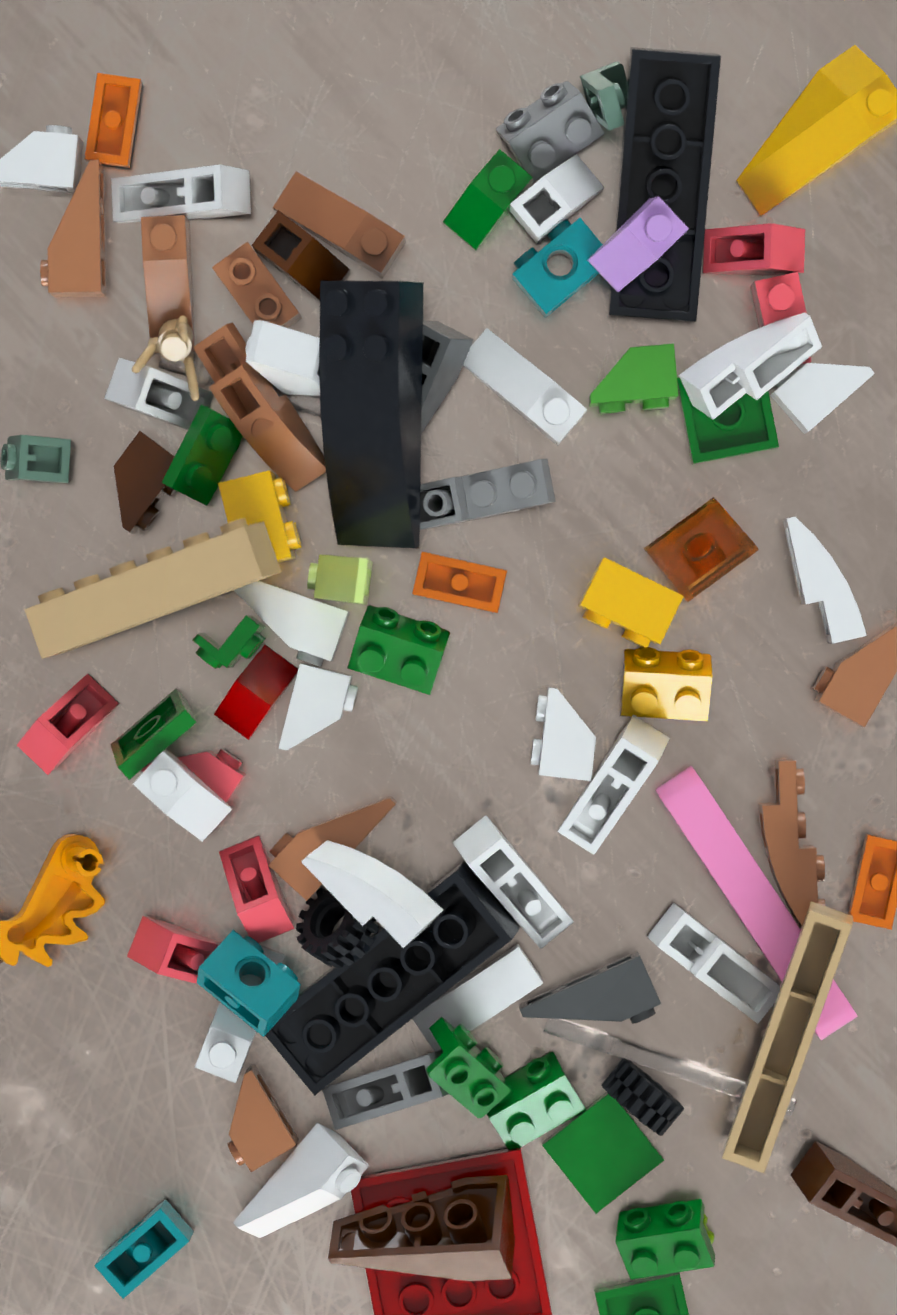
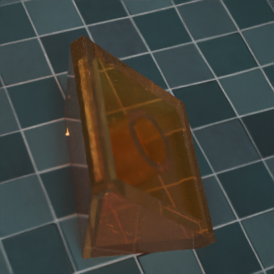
M714 497L644 548L673 590L684 596L682 599L683 603L692 600L759 550L756 544Z

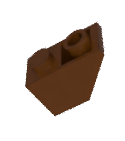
M279 210L252 244L256 253L319 301L320 281H343L350 272V269L320 242Z
M141 431L138 432L114 465L122 527L133 534L136 533L138 528L146 531L160 512L155 507L165 493L171 497L176 491L161 483L175 456Z

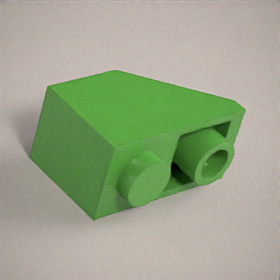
M674 344L630 347L590 394L589 407L599 406L600 414L626 411L625 404L642 402L643 410L669 408V400H676L679 396Z

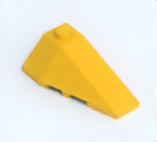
M856 45L819 69L736 180V183L761 217L894 125L897 122L896 87L887 74Z

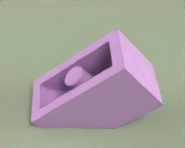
M659 196L649 198L587 261L619 292L657 261L689 228Z

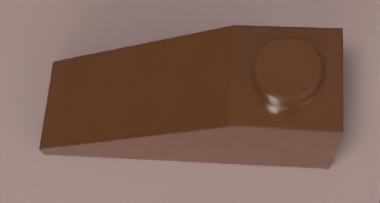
M815 1141L790 1174L808 1202L897 1247V1191L848 1157Z

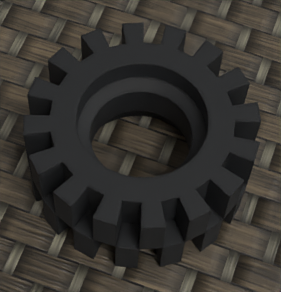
M321 887L316 891L318 896L316 900L310 897L305 902L310 906L307 911H300L298 917L303 919L304 922L297 923L296 931L301 933L297 936L298 943L303 945L301 948L330 967L343 968V963L350 966L355 963L354 955L361 959L366 954L362 949L365 944L370 947L373 945L375 940L370 935L371 933H378L379 926L374 923L377 920L373 917L362 926L328 889L326 891ZM344 916L342 923L332 934L336 923Z
M625 1058L620 1061L601 1085L612 1098L617 1100V1103L660 1136H663L684 1110L679 1101L673 1098L659 1083H656L648 1074H645L639 1067Z

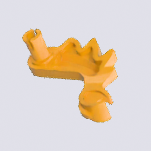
M67 834L57 839L51 847L19 913L8 920H0V959L11 966L16 965L19 952H21L30 959L49 967L53 961L44 949L45 944L72 945L88 940L87 933L77 927L73 919L94 914L105 904V899L91 885L94 876L101 871V868H98L99 863L103 864L102 855L91 839L78 834Z

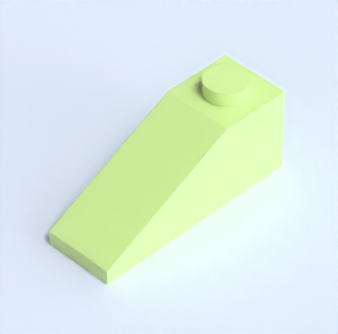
M319 555L318 564L310 563L307 589L315 590V599L368 605L373 562L366 558Z

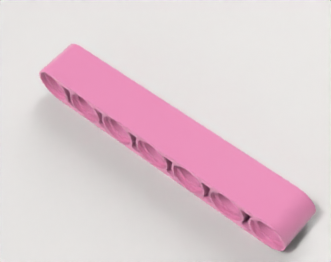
M690 766L655 789V791L783 982L801 929L697 772ZM834 979L815 1029V1033L821 1041L858 1017Z

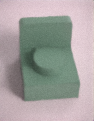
M614 62L581 75L580 79L587 104L597 121L608 131L625 125L621 111L626 105L628 83L624 66L620 62Z
M30 435L9 436L7 444H4L0 456L1 468L5 470V479L68 483L71 439Z

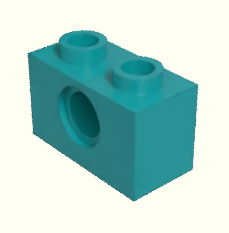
M581 218L577 219L573 224L568 219H565L547 235L551 240L550 243L539 252L534 247L530 248L513 263L517 270L512 273V279L544 318H547L599 274L587 260L603 244ZM555 254L566 255L572 262V270L564 276L552 274L547 266L549 258Z
M234 930L199 966L197 976L198 985L263 1037L297 1001L301 986L296 974L283 963L276 965L264 955V950L258 942L249 936L242 937ZM252 974L259 977L262 983L258 986H248L240 978L244 975Z
M165 1199L106 1250L94 1266L124 1299L190 1241L194 1231Z

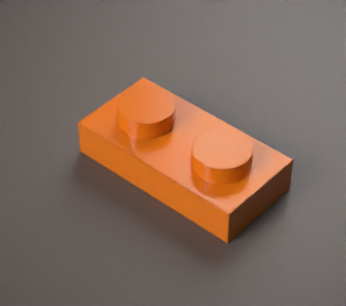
M97 73L84 158L86 162L99 160L105 165L130 168L142 88L141 79Z
M422 552L412 594L498 613L507 570Z
M866 834L848 914L853 916L854 922L892 930L897 908V841Z

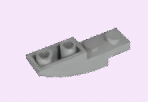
M538 459L466 476L420 484V530L556 502L548 459Z

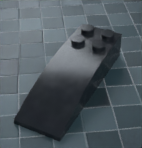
M631 47L615 232L649 198L657 196L664 201L689 229L657 261L622 290L617 292L611 286L609 315L694 322L697 320L721 61L719 54Z
M320 281L319 379L321 424L328 491L338 545L419 548L423 282Z
M465 860L425 892L443 911L423 932L403 948L382 926L378 933L370 936L375 940L373 945L370 947L365 944L362 948L366 954L361 959L354 955V964L348 966L343 963V968L333 966L298 995L297 1001L265 1035L314 1096L509 943L521 928L467 865Z

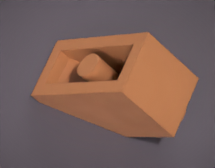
M255 1064L249 1067L244 1074L229 1131L232 1141L227 1143L238 1165L241 1166L246 1163L250 1172L292 1149L299 1140Z

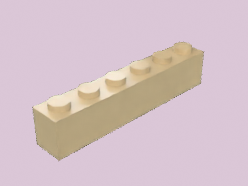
M245 518L238 519L220 526L222 535L210 539L208 532L183 540L185 549L173 553L171 546L146 554L148 563L136 566L135 561L132 560L109 569L111 577L100 580L99 575L95 574L73 582L76 590L65 594L63 588H58L39 595L40 604L24 610L41 659L71 651L281 573L265 523L259 522L247 525Z
M811 901L724 1147L723 1159L765 1173L853 925L852 915Z

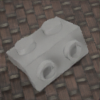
M569 81L549 86L541 93L540 99L526 108L514 110L506 116L504 123L496 128L499 136L507 143L519 165L533 177V182L605 134L581 92Z

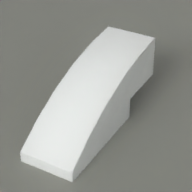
M801 313L760 327L726 343L681 373L679 377L692 405L714 420L746 393L755 400H758L822 348V344L811 317L806 313Z
M796 517L784 519L783 525L801 605L819 602L828 644L867 636L859 607L845 577L832 556L815 535Z
M327 840L302 861L308 870L362 926L374 917L403 948L423 932L443 911L423 890L402 874L377 859L353 848Z
M674 902L647 937L658 948L757 1024L776 1002L781 988L779 984Z
M517 944L485 967H480L461 980L412 1019L433 1050L438 1051L441 1047L429 1028L441 1016L454 1028L461 1024L470 1032L542 985L543 979L519 944Z

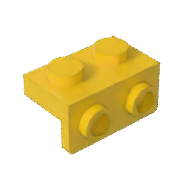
M650 647L624 650L621 716L632 717L635 715L636 717L708 721L712 686L711 655L695 650H683L681 652L657 651Z

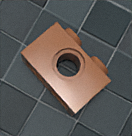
M248 241L212 267L252 324H254V320H263L289 328L302 319L300 313Z

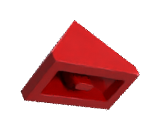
M265 644L236 679L214 715L250 740L296 677L298 668Z

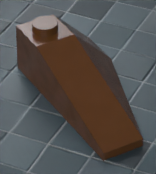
M508 1176L464 1177L450 1182L451 1188L427 1195L426 1191L411 1195L412 1201L391 1208L380 1205L333 1221L328 1260L331 1264L463 1281L511 1279L515 1236Z

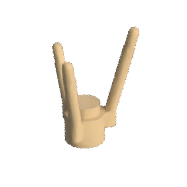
M180 316L178 319L168 320L163 323L159 329L158 337L149 339L148 346L132 366V372L139 373L156 352H159L168 361H182L185 366L191 399L197 401L200 396L194 366L195 355L191 351L193 331L188 324L186 316Z

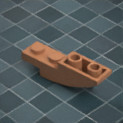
M233 322L224 325L193 347L215 382L209 389L250 446L280 478L285 480L287 485L296 492L326 473L324 455L287 395L279 397L271 383L246 362V343Z
M777 759L775 760L776 803H758L760 828L771 873L789 910L802 927L811 901L826 906L825 899H818L817 882L825 880V862L823 855H817L814 846H799V838H806L805 812H798L797 795H804L805 793L804 769H796V760Z

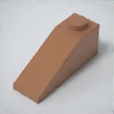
M99 160L89 161L48 246V260H41L42 286H48V293L53 297L106 296L104 166Z
M297 171L273 206L274 210H279L294 223L382 279L406 243L403 234Z
M185 215L141 217L142 256L150 338L158 337L159 329L163 323L168 320L178 319L180 316H186L188 324L193 331L191 351L195 352L193 349L195 346L190 222Z
M897 622L836 662L833 669L826 666L813 687L814 690L819 692L814 701L856 725L865 727L897 672Z
M391 796L300 830L294 838L286 833L269 851L275 858L268 866L307 901L322 883L302 863L303 859L327 840L355 849L396 805L397 801Z

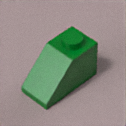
M499 149L472 180L443 223L476 251L510 212V204L532 186L533 177Z

